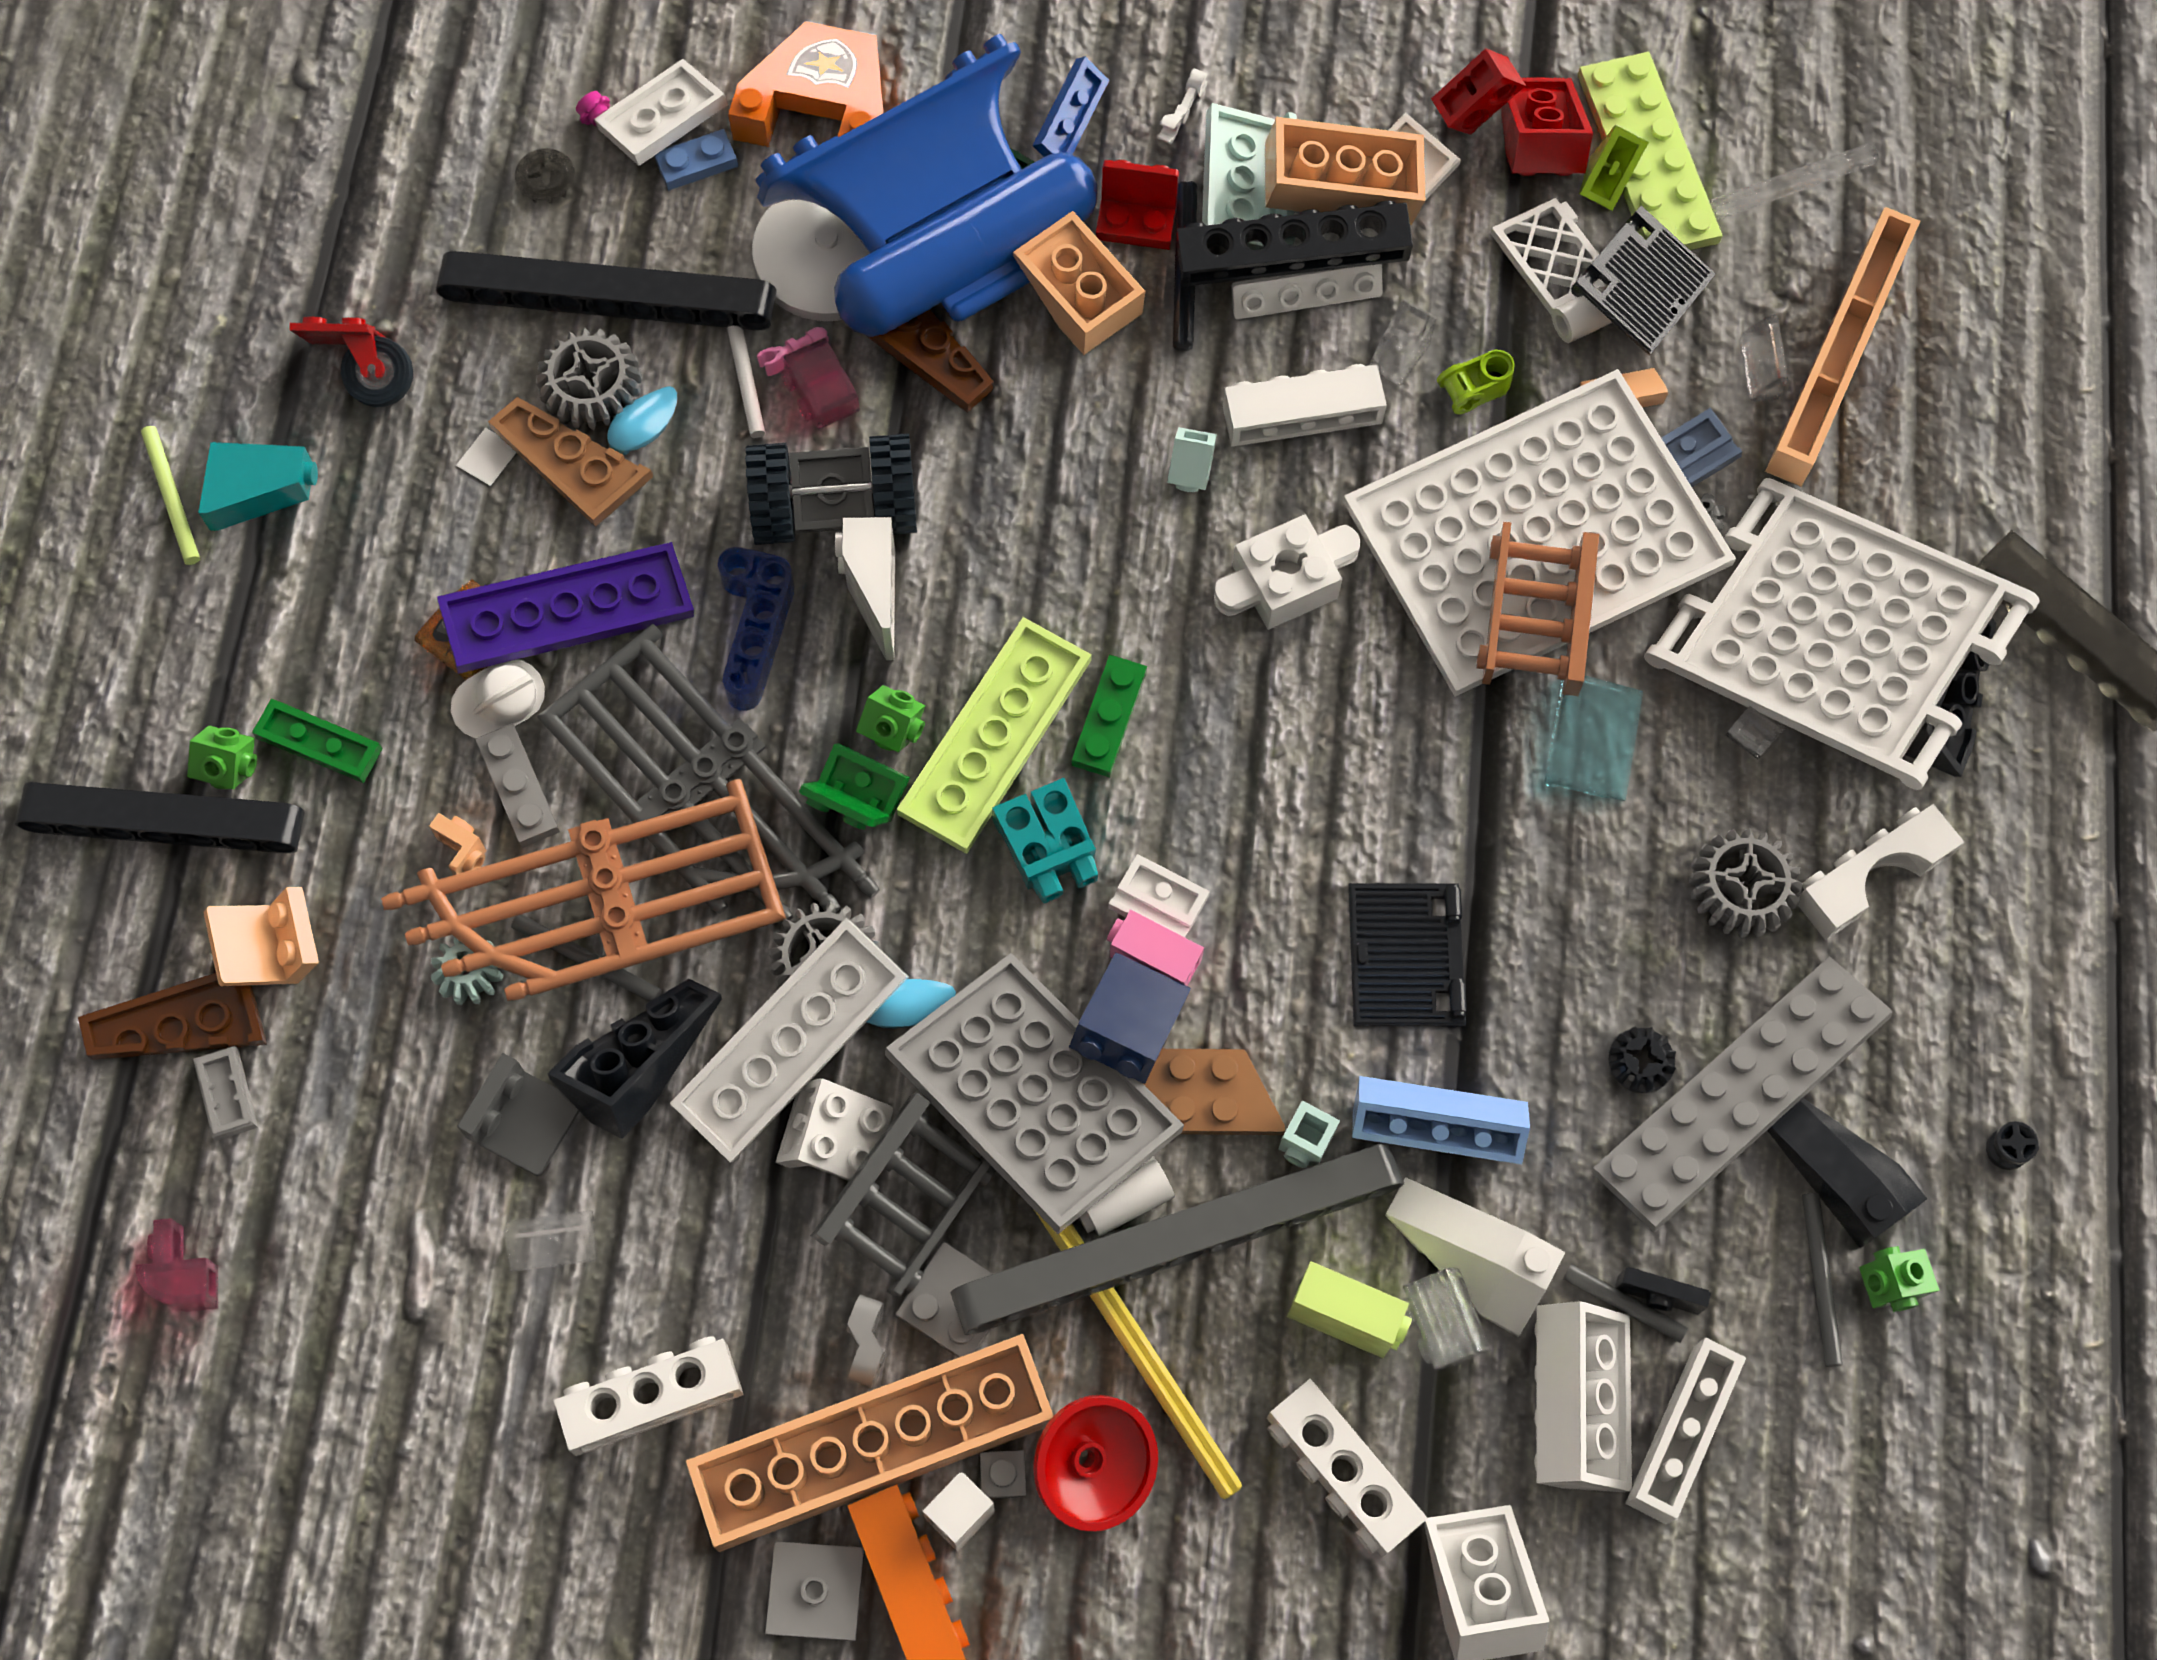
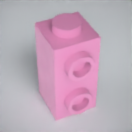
M1131 909L1124 921L1119 918L1116 920L1107 937V941L1111 942V958L1117 952L1185 986H1188L1203 957L1204 947Z

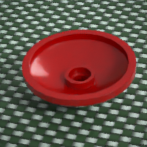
M1092 1395L1077 1399L1067 1404L1052 1417L1039 1438L1033 1464L1037 1492L1047 1510L1059 1521L1072 1528L1083 1531H1103L1113 1528L1132 1517L1149 1496L1158 1470V1447L1149 1422L1131 1404L1106 1395ZM1087 1450V1460L1080 1464V1454Z

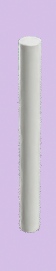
M729 326L727 330L750 437L753 439L764 437L766 433L744 332L738 326Z

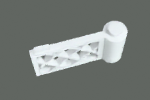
M1554 198L1492 227L1491 235L1550 313L1559 337L1564 342L1571 343L1613 322L1584 296L1575 297L1571 293V286L1578 278L1580 267L1587 268L1599 254L1575 222H1577L1578 216L1566 201L1560 204ZM1553 213L1560 223L1559 230L1537 225L1538 220ZM1513 231L1528 233L1527 245L1510 241L1506 234ZM1534 235L1555 239L1553 251L1531 246ZM1560 241L1576 244L1580 249L1579 256L1557 252ZM1528 256L1550 260L1547 272L1530 268L1527 264ZM1554 262L1576 266L1574 276L1568 277L1551 273ZM1600 279L1596 280L1593 284L1601 293L1607 287ZM1548 283L1570 287L1569 294L1554 300L1547 290Z
M1153 1156L1081 1215L1079 1219L1087 1233L1095 1230L1100 1237L1175 1198V1194L1164 1171Z

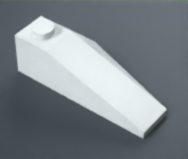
M1406 1177L1404 1185L1399 1188L1385 1214L1420 1253H1424L1441 1271L1443 1278L1450 1285L1453 1284L1470 1302L1469 1305L1479 1316L1517 1337L1520 1336L1543 1297L1565 1254L1564 1251L1523 1229Z

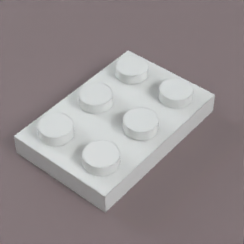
M682 59L594 120L598 130L640 166L725 108L728 102L722 91Z

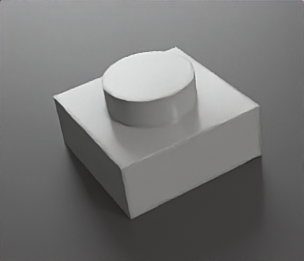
M1024 1450L980 1452L981 1491L989 1499L1026 1497Z

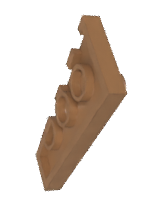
M516 397L488 421L490 428L595 527L653 478L652 471L641 464L636 465L625 459L623 454L610 447L606 449L595 443L585 433L579 430L573 431L562 425L559 419L519 397Z

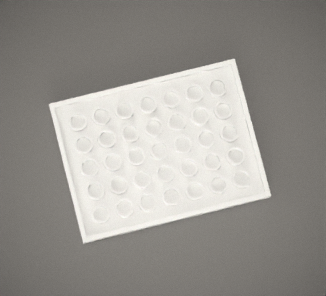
M1619 369L1344 495L1343 499L1346 509L1454 697L1482 684L1483 669H1476L1479 645L1487 644L1496 560L1489 559L1492 536H1500L1503 522H1511L1509 540L1511 542L1571 549L1572 545L1579 546L1583 532L1600 534L1589 633L1732 566L1736 560ZM1507 557L1505 577L1567 585L1568 582H1574L1575 570L1569 569V565ZM1503 593L1501 614L1563 622L1564 618L1570 619L1572 606H1565V601ZM1499 630L1497 651L1542 656L1567 643L1561 642V638ZM1495 667L1492 679L1513 669Z

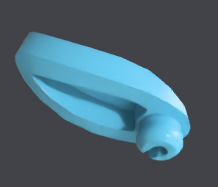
M668 386L636 399L633 404L626 405L623 408V412L617 413L608 430L607 439L610 448L626 455L629 451L642 448L656 440L666 429L673 416L677 403L675 388Z
M907 979L869 1018L867 1023L892 1029L914 1026L955 996L956 991L952 986L942 982Z

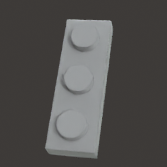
M512 723L476 738L475 740L521 847H526L559 833V828L514 724Z

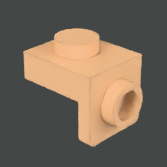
M438 813L429 827L438 841L458 852L449 865L452 874L456 875L480 868L484 863L487 850L480 838L473 834L474 828L457 816L450 820Z

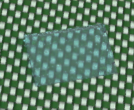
M1585 676L1579 696L1562 694L1564 680H1562L1544 784L1549 787L1562 786L1603 798L1625 801L1643 691Z

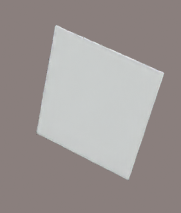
M485 427L456 466L491 486L516 452L496 433Z

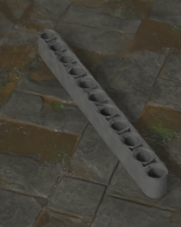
M1378 1144L965 1283L953 1289L950 1294L964 1334H977L1388 1194L1402 1187L1404 1180L1389 1144Z

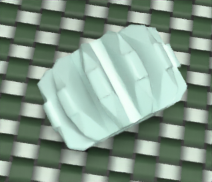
M455 937L453 940L455 945L451 948L447 944L440 943L439 949L444 954V957L431 958L432 966L437 969V971L431 974V980L435 985H441L439 993L444 998L453 995L455 1003L462 1005L469 995L474 1004H479L481 999L480 992L485 991L488 995H494L495 990L490 982L502 981L503 978L501 971L496 969L498 967L491 965L470 971L466 975H463L465 972L463 971L462 974L457 976L444 977L441 964L455 958L462 959L463 956L474 952Z

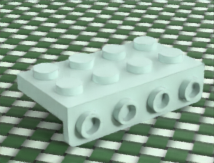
M1212 103L1206 110L1202 223L1206 225L1222 224V222L1231 218H1241L1244 221L1258 220L1268 214H1280L1282 217L1294 215V211L1265 208V141L1275 119ZM1287 112L1283 118L1296 119V114ZM1288 237L1284 241L1292 245L1296 237ZM1258 241L1246 244L1252 250L1264 248V245Z

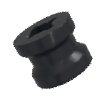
M2017 1121L2006 1123L1991 1134L1986 1142L1988 1158L1994 1165L2005 1170L2018 1169L2034 1158L2039 1150V1139L2036 1132L2029 1125ZM2005 1147H2009L2011 1150H2013L2014 1155H2012V1152L2008 1151V1149Z

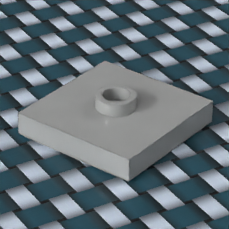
M775 1541L765 1634L856 1641L864 1548Z

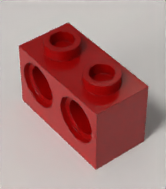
M1485 48L1436 93L1431 100L1449 128L1472 135L1526 85L1508 57Z

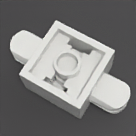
M1304 514L1236 544L1232 562L1235 572L1220 578L1216 582L1214 602L1217 609L1227 616H1233L1255 606L1269 630L1338 599L1342 577L1337 569L1356 561L1360 549L1359 535L1348 525L1337 526L1317 535L1308 517Z

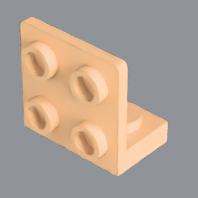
M286 887L270 905L209 906L204 911L217 980L220 986L298 984L319 963L302 887Z

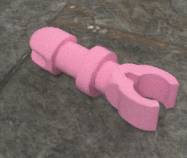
M815 327L805 332L806 335L797 340L794 338L786 340L783 347L777 346L762 350L757 355L759 366H765L767 376L781 372L790 360L793 359L797 362L803 359L804 353L812 349L816 351L827 345L829 341L827 330L823 327Z

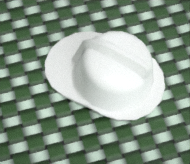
M519 659L485 668L468 678L456 689L451 699V714L455 724L464 734L473 738L481 737L512 723L514 726H517L529 719L540 709L545 692L541 675L532 665Z

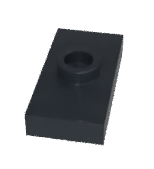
M1632 1267L1625 1268L1617 1276L1615 1285L1616 1289L1626 1294L1646 1299L1647 1306L1661 1311H1672L1673 1307L1699 1315L1708 1308L1711 1296L1709 1290Z

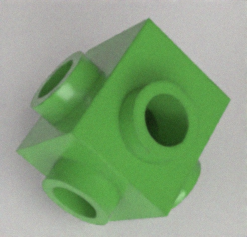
M882 685L867 698L856 732L874 740L875 744L882 749L899 753L910 742L916 743L921 736L925 726V721L921 720L926 705L916 701L908 692L893 690Z
M207 726L190 740L187 777L210 783L211 786L217 789H235L245 779L251 777L256 769L257 755L253 754L255 738L242 735L233 728Z
M1899 1246L1889 1247L1873 1253L1875 1260L1859 1267L1873 1309L1891 1306L1894 1313L1919 1306L1917 1299L1940 1291L1925 1249L1901 1253Z

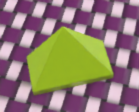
M1614 125L1590 156L1579 194L1613 211L1649 142Z

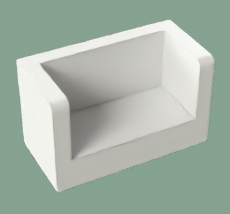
M959 1473L923 1510L926 1521L958 1552L995 1513L994 1503L964 1473Z

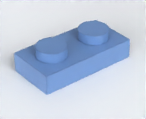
M724 129L663 149L655 155V161L668 191L738 167L736 155Z

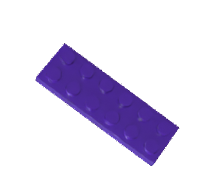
M672 542L437 596L439 610L458 674L646 629L652 624L659 626L694 617V608Z

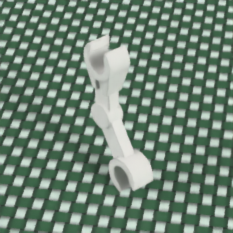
M1193 69L1186 85L1187 93L1181 105L1177 106L1174 114H1168L1163 117L1160 123L1163 128L1160 134L1157 135V139L1172 144L1180 125H1184L1188 118L1190 107L1195 97H1201L1208 82L1205 81L1207 73Z

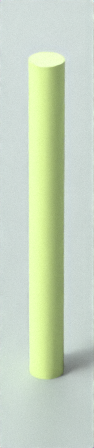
M146 426L141 430V434L184 563L186 565L196 564L200 561V556L157 428L155 426Z

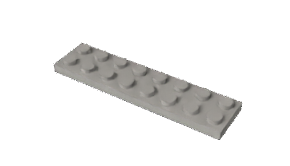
M1829 956L1593 1167L1592 1174L1653 1232H1656L1891 1018L1893 1011Z

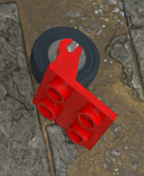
M303 317L302 323H290V331L310 344L348 346L349 349L346 351L341 363V377L346 390L357 401L371 407H386L400 401L409 391L413 381V366L409 355L395 341L388 339L378 332L375 326L366 324L365 319L346 317L342 318V324L327 323V319L321 317Z

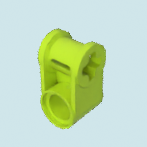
M1491 350L1469 361L1447 368L1438 376L1437 383L1441 388H1445L1453 402L1451 406L1453 412L1457 415L1464 414L1479 405L1505 395L1510 389L1515 363L1509 353L1503 350ZM1488 372H1499L1503 376L1494 377L1490 375Z

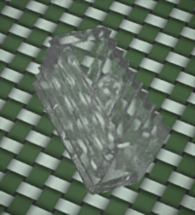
M1448 1267L1403 1286L1407 1297L1402 1298V1300L1409 1303L1405 1314L1412 1319L1411 1323L1417 1322L1423 1337L1418 1339V1347L1427 1364L1433 1363L1435 1369L1444 1370L1491 1351L1459 1268Z

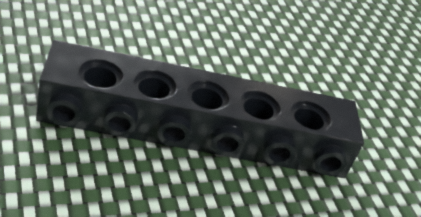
M1382 201L1374 206L1358 208L1355 205H1345L1337 208L1336 211L1327 212L1309 209L1300 212L1298 215L1282 217L1280 214H1268L1258 220L1244 221L1241 218H1231L1225 220L1222 224L1214 225L1196 222L1177 229V252L1182 287L1409 261L1413 248L1407 202L1396 204L1394 201ZM1371 228L1378 235L1367 237L1361 233V230ZM1331 232L1337 234L1340 239L1338 241H1328L1322 235ZM1288 237H1296L1302 241V244L1291 246L1284 240ZM1258 241L1264 245V248L1252 250L1246 244ZM1217 245L1225 248L1226 252L1216 255L1208 249Z

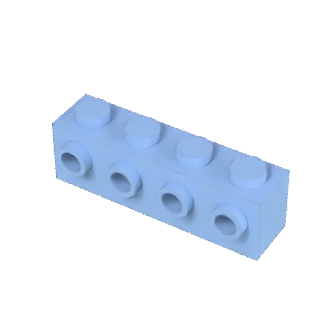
M1359 1076L1353 1107L1352 1138L1522 1164L1530 1131L1528 1102Z

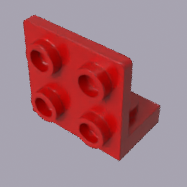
M1104 160L1102 167L1101 204L1096 237L1100 241L1170 250L1176 213L1179 170L1171 169L1164 165L1134 164L1127 160Z

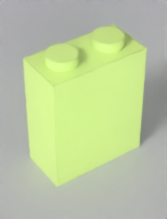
M1310 1261L1287 1314V1317L1381 1358H1384L1390 1348L1397 1351L1400 1343H1403L1412 1321L1411 1318L1405 1316L1409 1303Z

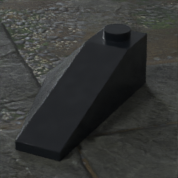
M687 979L646 1004V1011L625 1022L621 1018L611 1024L612 1031L593 1042L587 1038L575 1045L547 1073L549 1079L590 1123L623 1139L650 1111L721 1002V994L691 979Z
M1804 1098L1767 1130L1814 1191L1819 1193L1821 1200L1860 1249L1927 1200L1926 1196L1900 1164Z

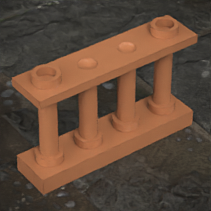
M1503 522L1500 536H1492L1489 559L1496 560L1487 644L1479 645L1476 669H1483L1482 684L1490 685L1494 669L1499 667L1557 675V679L1564 680L1562 694L1579 696L1585 677L1600 534L1583 532L1579 546L1572 545L1571 549L1511 542L1509 541L1511 522ZM1507 557L1569 565V569L1575 570L1574 582L1560 585L1506 578ZM1503 593L1565 601V606H1572L1570 619L1564 618L1563 622L1501 614ZM1499 630L1561 638V642L1568 643L1566 656L1560 655L1559 659L1497 651Z

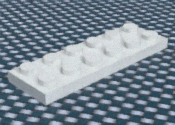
M845 918L670 1104L729 1162H734L909 976L848 918Z

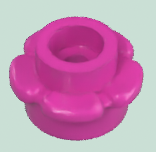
M592 91L582 97L576 106V112L580 115V122L586 125L592 124L597 126L594 119L610 108V99L607 96H602L598 91Z

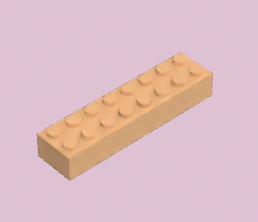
M1021 1334L685 1461L713 1547L721 1552L1044 1429L1052 1419L1053 1413L1025 1337Z

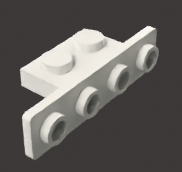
M1382 264L1234 282L1232 284L1235 319H1245L1380 297L1382 295Z

